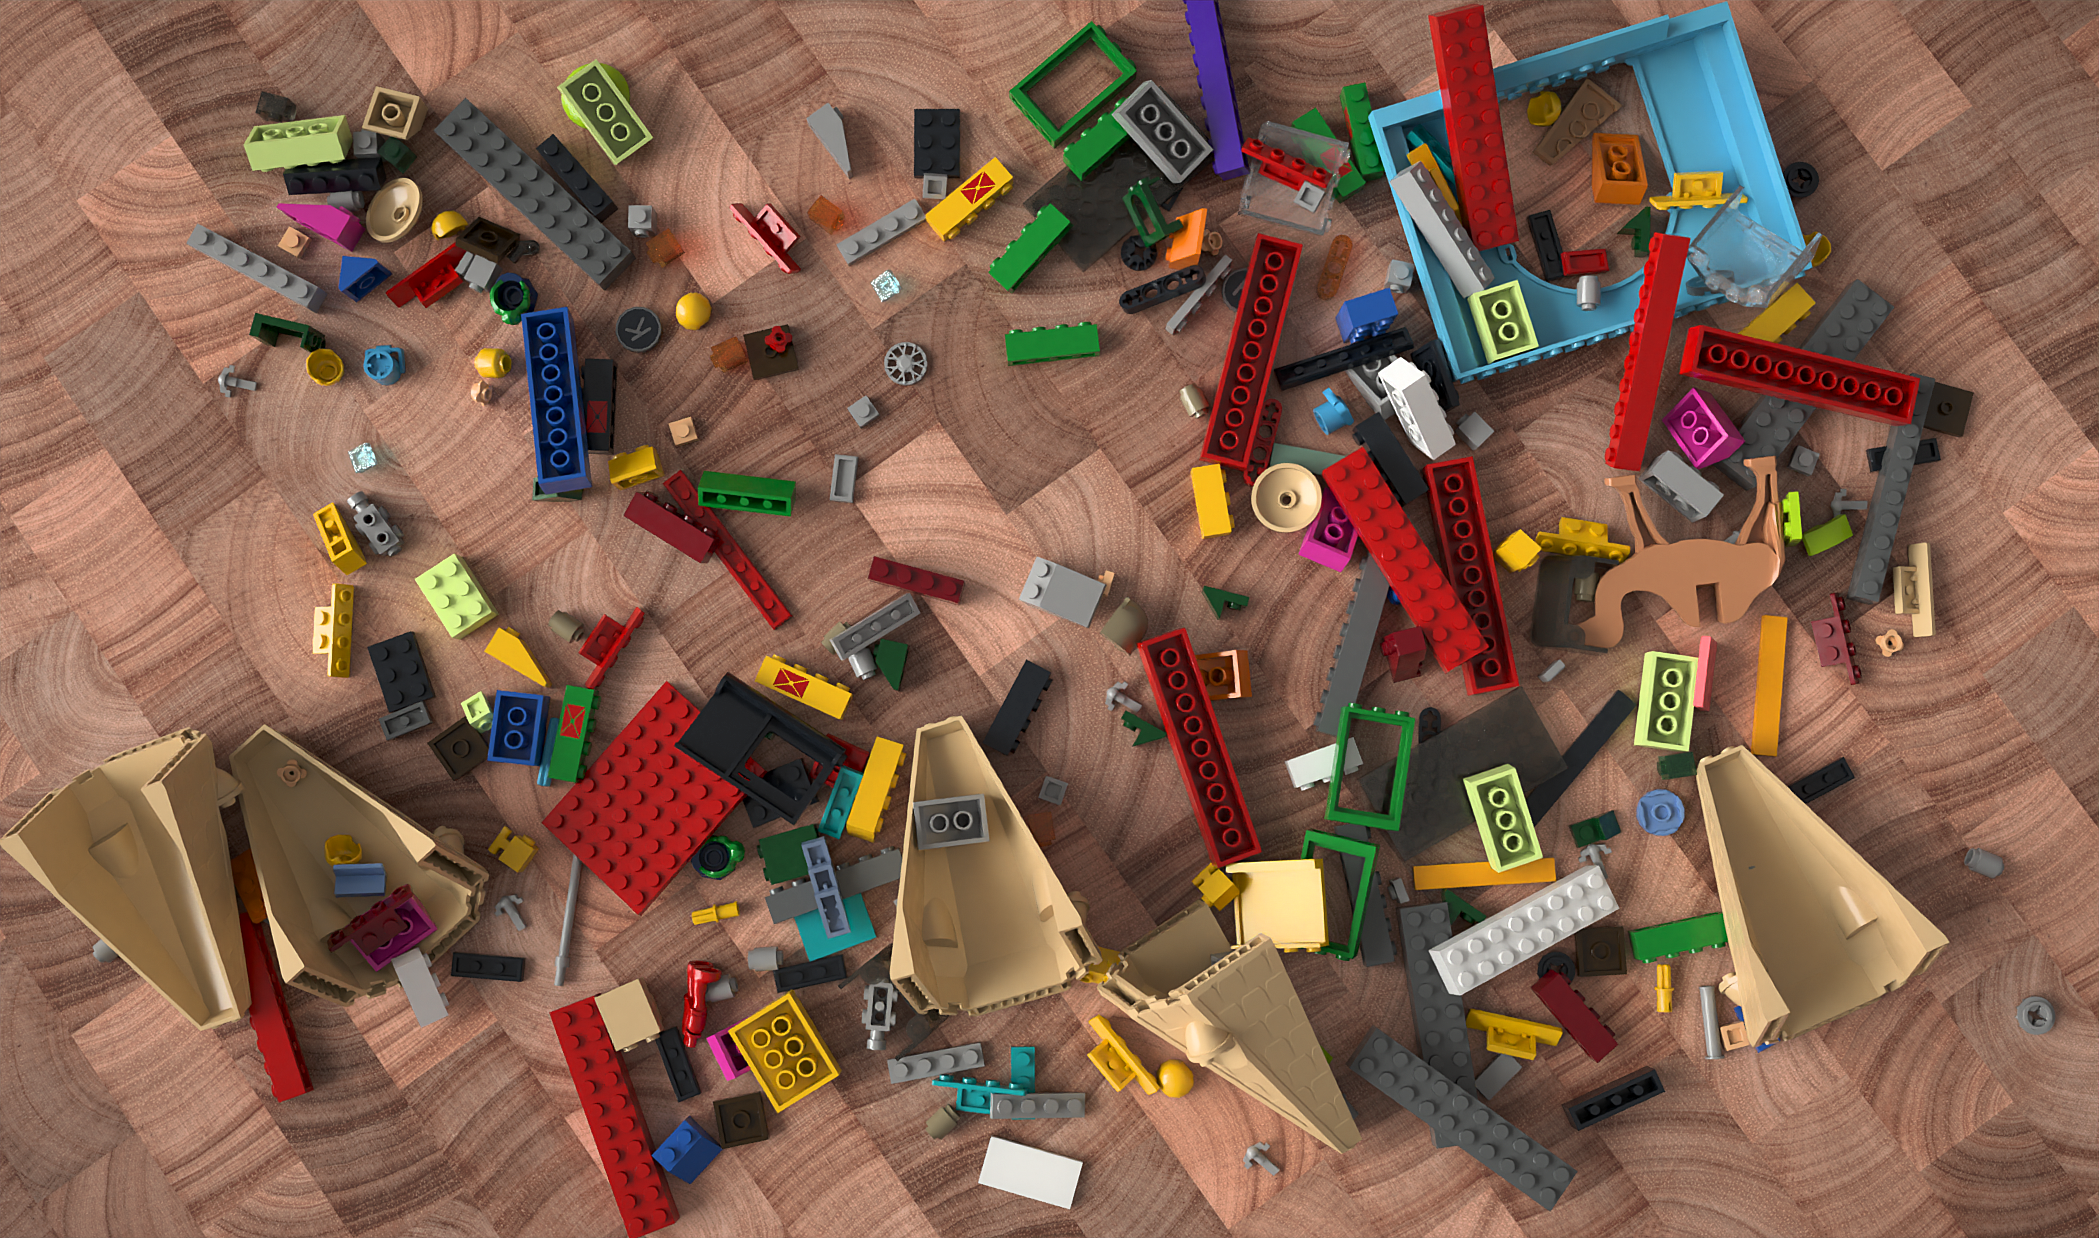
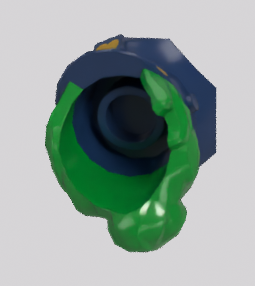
M507 272L502 274L491 288V305L494 312L501 315L502 321L506 324L519 325L522 321L521 314L533 312L535 309L538 293L527 278Z
M712 835L692 857L691 863L702 877L722 880L735 871L737 862L739 863L744 859L745 847L739 841H732L727 836Z

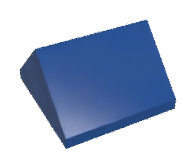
M342 256L338 288L357 303L390 277L392 273L376 259Z

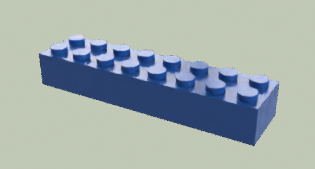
M568 307L521 314L538 484L545 495L592 487L574 319Z

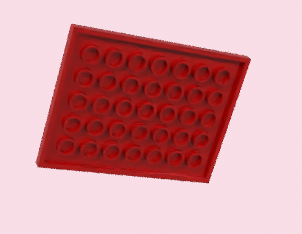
M668 681L660 687L585 772L584 779L580 778L579 782L570 789L541 822L640 916L643 915L747 796V794L674 747L675 743L681 739L701 711ZM752 757L745 764L746 769L761 779L767 773Z

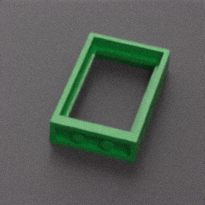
M1092 21L1009 91V99L1053 148H1056L1136 79L1137 67L1130 58L1126 59L1121 54L1122 50L1119 45L1114 41L1111 43L1106 37L1105 30L1100 25L1096 26ZM1091 38L1122 72V75L1058 129L1029 97L1027 92Z
M1348 703V707H1341L1324 819L1399 831L1415 718L1409 717L1408 712L1395 711V714L1386 713L1385 708L1372 707L1371 710L1362 709L1363 705ZM1351 718L1402 726L1389 815L1338 807Z
M1310 828L1306 830L1301 859H1313L1315 846L1365 857L1348 945L1329 941L1328 946L1321 947L1319 952H1314L1320 955H1327L1328 952L1335 954V958L1339 960L1350 961V958L1354 959L1358 955L1380 845Z

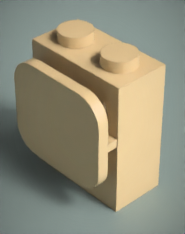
M643 977L594 998L616 1051L624 1049V1052L630 1051L638 1047L637 1042L643 1039L647 1043L660 1037L659 1032L665 1029L653 995L649 992Z

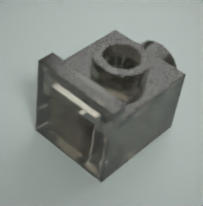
M262 91L255 113L265 121L271 120L282 123V121L291 122L294 120L297 111L296 105L289 98Z

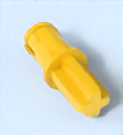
M735 901L734 903L720 906L713 904V907L693 911L691 916L694 925L712 921L718 923L721 919L740 916L738 902Z
M1669 964L1657 965V986L1654 987V990H1657L1658 1012L1666 1013L1673 1011L1672 991H1674V987H1671V967Z

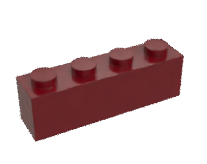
M648 490L635 493L623 515L624 517L699 563L709 562L721 541L720 538L715 536L716 531L707 526L702 528L697 525L695 518L684 514V516L676 512L678 510L677 507L668 502H665V504L657 500L658 496Z
M876 556L873 557L868 575L870 582L958 606L960 605L965 587L964 580Z
M1550 969L1530 987L1531 990L1585 1054L1596 1063H1599L1619 1045L1613 1038L1615 1033L1606 1024L1603 1026L1599 1022L1600 1015L1592 1007L1588 1009L1583 1003L1586 1000L1585 997L1577 989L1572 990L1569 986L1571 981L1563 972L1557 973Z

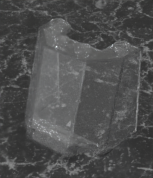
M1270 121L1263 123L1257 139L1272 148L1283 150L1290 156L1302 158L1306 163L1315 167L1324 168L1332 174V178L1327 188H1322L1305 180L1326 192L1316 212L1313 213L1294 203L1299 191L1259 174L1258 172L1263 161L1251 156L1249 161L1250 174H1246L1237 216L1317 236H1324L1325 232L1328 233L1332 219L1328 218L1329 213H1327V210H1331L1334 197L1331 196L1333 187L1337 188L1341 174H1338V169L1343 163H1347L1350 157L1349 143Z
M1740 185L1689 245L1686 258L1709 288L1718 290L1726 295L1727 299L1731 302L1738 303L1741 306L1767 308L1813 259L1822 234L1817 233L1806 248L1801 251L1739 212L1738 206L1744 191V187Z

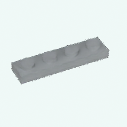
M913 199L836 245L848 266L925 222L926 217L916 199Z
M1226 254L1207 275L1205 284L1191 294L1166 324L1165 329L1173 335L1176 330L1180 332L1188 323L1186 318L1190 313L1195 315L1203 305L1201 300L1205 296L1210 297L1216 290L1217 286L1215 284L1220 278L1224 280L1232 270L1230 268L1232 259Z
M906 593L831 638L830 642L840 660H845L919 615L920 611L911 594Z
M981 1042L887 1060L891 1084L985 1066Z
M1084 1092L1029 1093L1026 1096L991 1093L990 1118L1085 1117Z

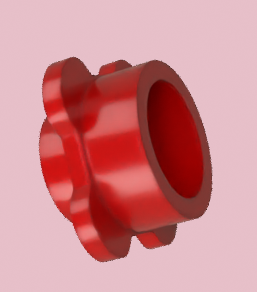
M774 326L771 334L765 337V343L779 353L784 352L787 343L792 341V335L782 331L780 326Z

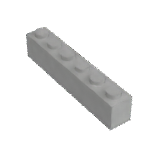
M1421 161L1400 171L1390 181V184L1463 299L1471 296L1473 293L1485 290L1495 277L1481 257L1479 250L1467 235L1466 230L1455 216L1453 209L1450 208L1441 190L1433 181L1429 171Z
M198 223L186 243L195 250L314 313L318 312L327 296V293L319 287Z

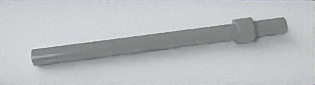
M575 854L573 855L559 955L555 959L557 969L554 985L564 986L566 967H569L570 963L568 954L582 861Z

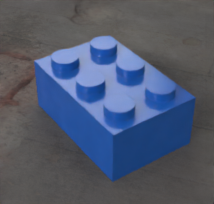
M1390 288L1345 301L1335 317L1343 343L1350 342L1354 344L1363 341L1366 336L1372 335L1375 337L1386 333V330L1390 328V325L1394 323L1393 321L1398 316V311Z
M497 690L487 761L530 766L541 765L550 703L549 696Z

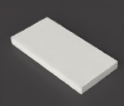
M991 1135L978 1183L1070 1209L1083 1161Z

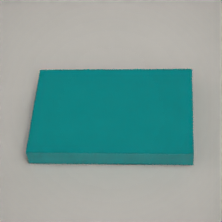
M862 893L843 899L851 933L828 939L819 909L794 917L810 962L877 937Z

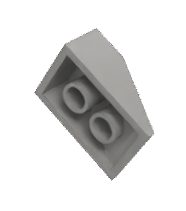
M1395 355L1345 371L1370 408L1375 413L1380 412L1384 420L1395 414L1396 411L1378 372L1396 361L1398 358Z
M1036 557L1019 600L1028 606L1089 628L1107 585L1054 562Z
M984 794L913 802L918 850L990 841Z

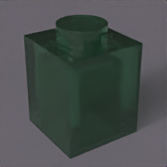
M392 136L388 138L377 152L402 174L406 172L417 158L410 148Z
M1693 751L1658 757L1657 771L1660 776L1662 775V780L1697 775Z

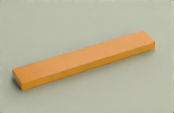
M1762 615L1751 745V753L1753 755L1777 757L1788 617Z
M1554 857L1541 858L1499 873L1490 867L1489 861L1412 866L1414 890L1556 881Z

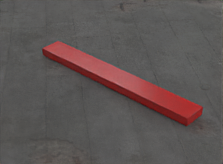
M679 470L662 484L685 514L697 520L696 524L702 528L707 526L716 531L715 536L721 539L715 550L716 555L773 630H776L793 617L710 507L698 506V491L684 472Z

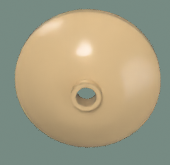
M408 178L394 179L385 184L376 193L369 205L366 216L367 230L374 239L384 243L393 242L405 236L415 226L420 217L423 204L421 189L415 182Z
M1281 463L1266 469L1257 478L1252 489L1251 501L1255 515L1263 525L1276 532L1291 533L1307 527L1315 519L1321 507L1322 493L1317 479L1309 470L1297 464ZM1290 497L1291 503L1284 504L1283 498Z

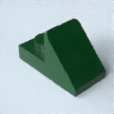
M1648 206L1617 233L1635 235L1632 237L1631 249L1634 250V257L1644 258L1650 252L1651 207Z
M1203 586L1201 592L1217 620L1220 619L1224 603L1228 604L1227 608L1241 611V607L1246 608L1249 601L1247 596L1208 586Z
M1126 710L1121 717V720L1124 721V727L1133 732L1136 729L1140 730L1132 747L1162 739L1167 734Z
M1614 810L1568 825L1576 848L1600 840H1608L1621 833Z
M1442 888L1440 891L1442 901L1447 902L1451 925L1460 912L1463 913L1461 917L1472 925L1474 922L1480 923L1486 918V915L1448 889Z

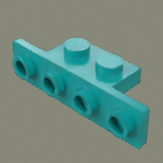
M940 1074L939 1078L932 1080V1085L958 1088L956 1110L990 1114L991 1093L1020 1096L1029 1094V1088H1024L1022 1083L1010 1082L1009 1086L1000 1085L998 1080H986V1083L977 1082V1078L963 1077V1080H955L953 1075Z

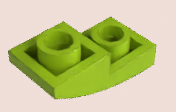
M1841 514L1823 525H1815L1802 534V540L1808 556H1813L1853 536L1846 514Z

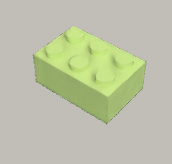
M1518 280L1473 293L1467 298L1488 365L1533 351L1539 347Z
M453 554L415 579L452 638L460 640L499 615L462 556Z

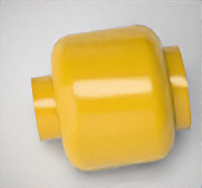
M483 348L475 358V367L484 378H503L511 370V358L503 349Z

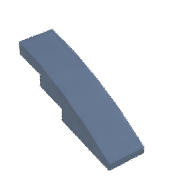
M825 836L802 842L801 846L808 865V873L827 938L851 933Z

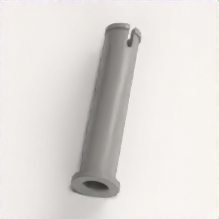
M1700 986L1707 1049L1705 1059H1723L1725 1055H1722L1715 986Z

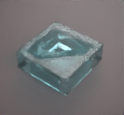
M891 270L885 271L870 282L881 302H886L902 290Z
M363 443L348 452L355 473H363L378 464L370 443Z

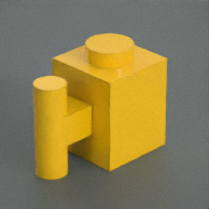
M504 826L488 850L496 855L499 849L502 848L504 852L499 857V860L517 873L523 872L540 848L535 846L536 841L526 834L523 836L516 835L510 841L507 838L512 830Z
M1212 863L1206 866L1191 881L1204 894L1201 899L1210 908L1214 905L1219 911L1240 893L1233 882L1220 869L1212 866Z

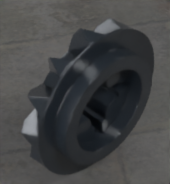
M1806 162L1792 163L1783 172L1788 192L1792 197H1800L1802 199L1810 196L1818 187V173L1812 165ZM1798 175L1800 179L1807 180L1803 182L1801 186H1799L1798 182L1792 181L1796 179Z
M1140 234L1130 236L1124 241L1121 248L1123 263L1135 271H1143L1150 268L1157 258L1156 244L1147 247L1143 252L1144 260H1142L1139 255H1133L1135 244L1139 249H1146V246Z
M1550 952L1543 955L1540 962L1537 963L1539 979L1551 969L1550 964L1554 966L1562 965L1559 972H1563L1572 983L1575 977V965L1569 956L1561 952Z

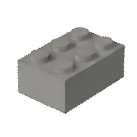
M1668 450L1655 457L1638 478L1692 523L1706 517L1724 496L1715 483L1706 481L1701 477L1702 474L1698 469L1693 466L1689 467L1683 462V458L1674 451L1670 452Z

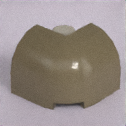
M1127 596L1103 627L1100 634L1112 642L1119 651H1124L1130 656L1137 647L1136 643L1141 642L1146 634L1148 618L1142 607Z

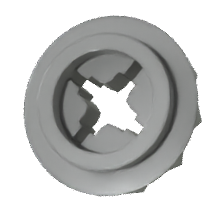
M2037 996L2022 999L2023 1002L2016 1007L2018 1011L2015 1016L2020 1024L2019 1027L2023 1028L2027 1033L2034 1035L2048 1032L2055 1022V1011L2050 1002ZM2028 1011H2036L2039 1017L2043 1019H2033L2032 1021V1016L2029 1015Z

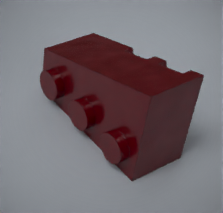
M1421 626L1394 632L1383 637L1380 649L1383 657H1387L1393 683L1420 677L1421 672L1419 669L1423 668V664L1419 662L1425 659L1427 650Z

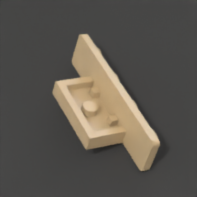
M1930 543L1908 545L1909 567H1893L1895 614H1912L1914 637L1934 636L1936 630Z

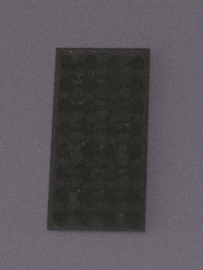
M1159 86L1158 88L1208 143L1209 138L1171 96ZM1131 137L1084 180L1081 181L1066 166L1023 202V206L1036 220L1038 211L1043 206H1048L1051 203L1074 225L1060 240L1058 245L1084 273L1136 228L1122 199L1129 193L1128 188L1136 185L1138 181L1148 176L1150 180L1159 176L1160 180L1149 188L1158 207H1160L1215 160L1214 153L1210 152L1182 182L1172 183ZM1135 195L1134 204L1144 221L1149 215L1140 198Z
M1522 686L1515 688L1411 748L1399 831L1386 830L1403 861L1409 860L1476 821L1463 781L1464 778L1509 764L1515 767L1524 794L1568 769ZM1398 756L1357 779L1375 812L1378 814L1389 815Z

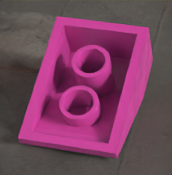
M278 203L276 207L292 220L350 252L354 250L365 231V228L359 224L361 220L341 206L339 209H336L331 205Z
M1327 487L1322 492L1319 513L1309 524L1298 555L1342 572L1351 559L1358 533L1331 490Z
M746 1018L706 1038L727 1081L735 1079L751 1070L728 1032L729 1029Z

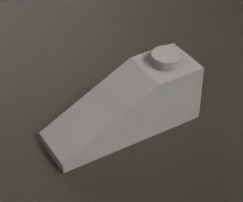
M827 103L806 118L808 126L850 179L853 177L842 123L844 117L837 107L832 108Z

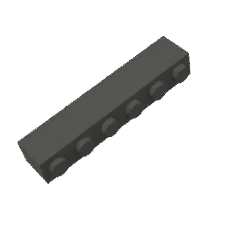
M1349 823L1333 826L1335 834L1367 842H1369L1368 839L1372 838L1371 830L1368 826ZM1339 851L1351 910L1354 916L1365 857ZM1379 871L1374 873L1359 945L1363 965L1366 967L1394 962V955H1397L1395 942L1390 941L1389 932L1392 931L1389 917L1385 918L1384 909L1387 908L1384 894L1380 895L1378 886L1382 885Z
M894 846L880 850L882 854L873 858L872 854L858 858V864L850 866V863L847 862L836 866L837 871L835 873L842 898L845 899L900 879L903 858L901 849L895 850ZM805 878L792 882V888L784 890L783 886L769 891L770 896L765 897L774 924L818 909L811 881L806 882Z

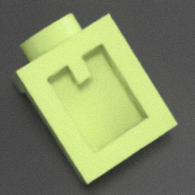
M482 691L461 703L470 725L477 731L483 733L492 728L494 713L486 695Z

